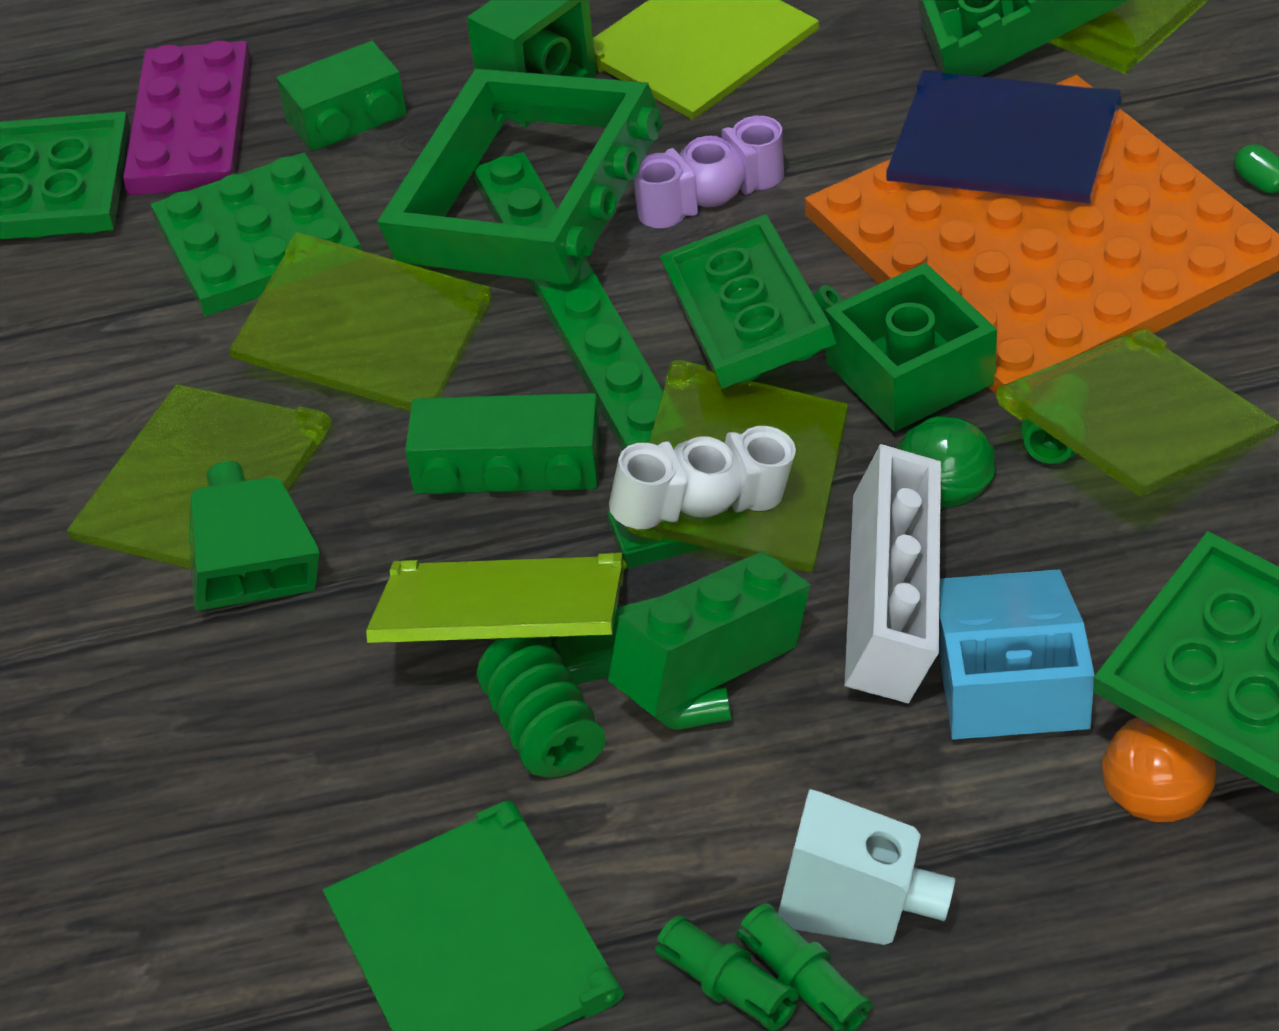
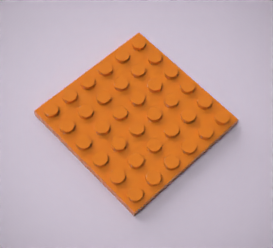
M1077 74L805 197V215L878 284L926 262L997 328L996 374L994 375V384L988 388L1007 406L1279 272V233Z

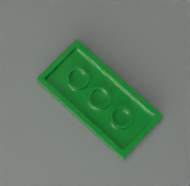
M767 214L659 255L665 274L721 389L735 383L750 382L759 377L761 373L792 361L809 359L817 354L818 351L836 345L828 319Z

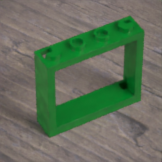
M475 69L377 221L397 263L572 284L587 256L591 255L593 246L606 223L614 216L617 204L631 180L637 176L643 159L653 142L658 139V133L663 127L660 117L661 111L657 108L649 83ZM506 119L606 128L547 228L445 217Z

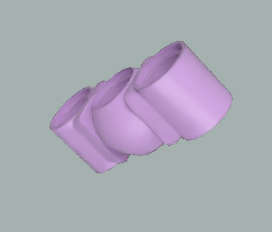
M751 116L742 119L733 128L726 127L722 129V138L703 136L692 140L681 150L680 154L674 148H670L665 153L646 155L640 165L637 176L633 179L639 221L652 228L671 227L680 223L685 216L697 215V205L702 207L721 206L737 195L739 190L745 195H749L754 190H766L780 184L784 178L783 128L781 124L771 117Z

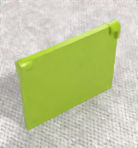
M648 0L593 38L596 70L600 73L606 71L622 81L649 83L654 99L695 120L819 29V20L781 0Z
M623 552L599 553L598 557L436 563H419L418 560L393 561L390 568V577L366 629L367 643L612 635L620 588L623 585L624 570L626 569Z

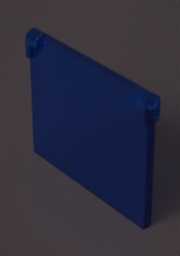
M923 70L917 84L915 97L887 168L886 180L1090 204L1112 127L1115 124L1119 106L1122 103L1121 90L947 74Z

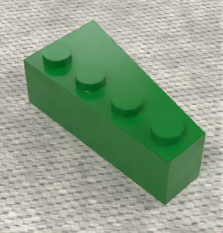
M1130 0L917 1L922 25L947 93Z

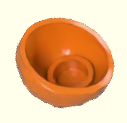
M1136 717L1122 726L1108 745L1102 758L1103 783L1109 796L1133 816L1153 822H1175L1194 815L1202 809L1210 797L1217 776L1216 760Z

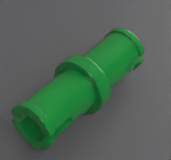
M769 903L759 905L743 919L740 924L743 928L737 930L736 933L737 939L744 945H747L778 975L777 980L795 988L799 996L833 1031H856L869 1016L866 1012L872 1010L873 1002L867 996L862 995L829 963L831 960L830 953L818 942L808 943L776 913V909Z
M682 915L672 918L658 935L657 941L661 944L655 947L657 956L671 962L701 982L702 992L719 1003L726 1000L762 1023V1026L769 1031L779 1030L791 1018L797 1006L793 1002L799 997L798 991L792 986L783 984L751 963L750 953L735 943L722 944L693 925L689 919Z

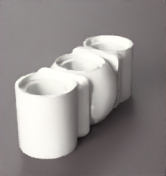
M755 426L747 429L743 434L736 432L727 433L725 443L716 438L697 436L677 444L674 449L669 441L662 442L659 445L651 443L629 445L621 451L609 500L610 512L624 526L634 529H649L657 526L663 520L670 523L677 522L680 511L696 518H708L728 510L731 505L736 513L742 512L745 509L766 511L775 508L781 502L796 452L795 444L786 433L777 428Z

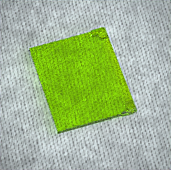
M296 232L285 250V256L229 349L230 357L411 411L412 398H439L476 323L480 321L491 298V287Z
M1146 329L1137 330L1050 367L1000 386L996 393L997 401L1002 408L1021 421L1029 419L1140 497L1277 433L1279 428V421L1165 348L1167 342Z
M685 360L672 361L666 375L665 388L649 443L659 445L662 442L669 441L674 449L677 444L697 436L712 437L725 443L726 435L729 432L743 434L747 429L755 426H770L783 431L792 439L796 448L795 456L782 500L775 508L766 511L745 509L742 512L736 513L731 505L728 510L708 518H696L680 511L677 522L670 523L662 520L657 526L649 529H634L625 526L626 529L632 534L661 541L662 537L744 557H750L764 551L771 557L780 560L786 567L812 573L848 404L754 381L740 384L735 383L721 389L714 373L706 370V365Z
M176 384L66 530L71 540L191 568L189 545L190 493L196 488L208 487L206 480L207 471L217 463L235 461L242 465L246 480L274 477L281 480L286 490H288L331 427L332 420L326 413L301 406L291 409Z

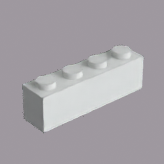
M882 444L879 445L853 495L844 686L909 703L939 653L941 461Z

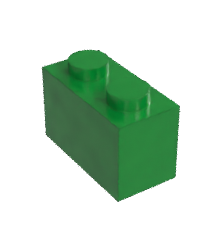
M373 40L276 77L285 120L310 152L407 115L400 73Z

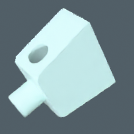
M809 789L778 915L794 930L885 945L893 942L902 910L945 921L955 878L914 867L921 836L915 827L825 793Z

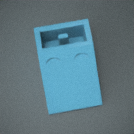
M1060 569L940 579L939 659L952 740L1091 728L1093 677L1095 675L1084 622Z

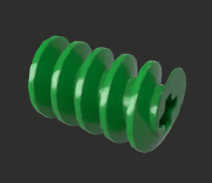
M498 638L486 649L479 661L476 676L480 688L488 697L492 710L497 713L502 728L508 733L513 748L518 751L523 766L533 775L554 778L572 774L592 763L603 750L606 741L604 729L595 721L594 711L584 702L581 689L574 684L572 674L563 665L560 653L553 648L551 638Z

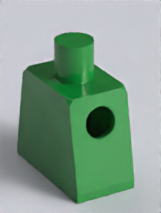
M223 461L213 465L206 473L208 487L196 488L190 493L189 545L195 611L315 591L319 562L318 546L282 481L274 477L246 480L242 465L235 461Z

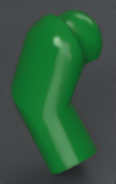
M1249 144L1239 149L1234 156L1233 162L1237 173L1262 193H1279V157L1259 144Z
M727 688L709 690L655 718L672 730L732 721Z

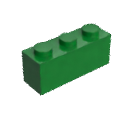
M596 393L412 398L405 453L413 493L443 494L598 489L601 431Z
M761 551L619 616L608 681L651 715L657 717L795 649L811 584L788 569L780 560Z

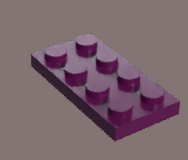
M214 41L202 45H163L158 48L145 49L123 176L127 195L190 191L237 173L251 61L247 41Z

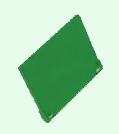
M504 801L477 813V818L322 889L391 1031H553L582 1016H585L587 1019L617 1004L624 996V991L602 957L529 831L520 811L512 801Z

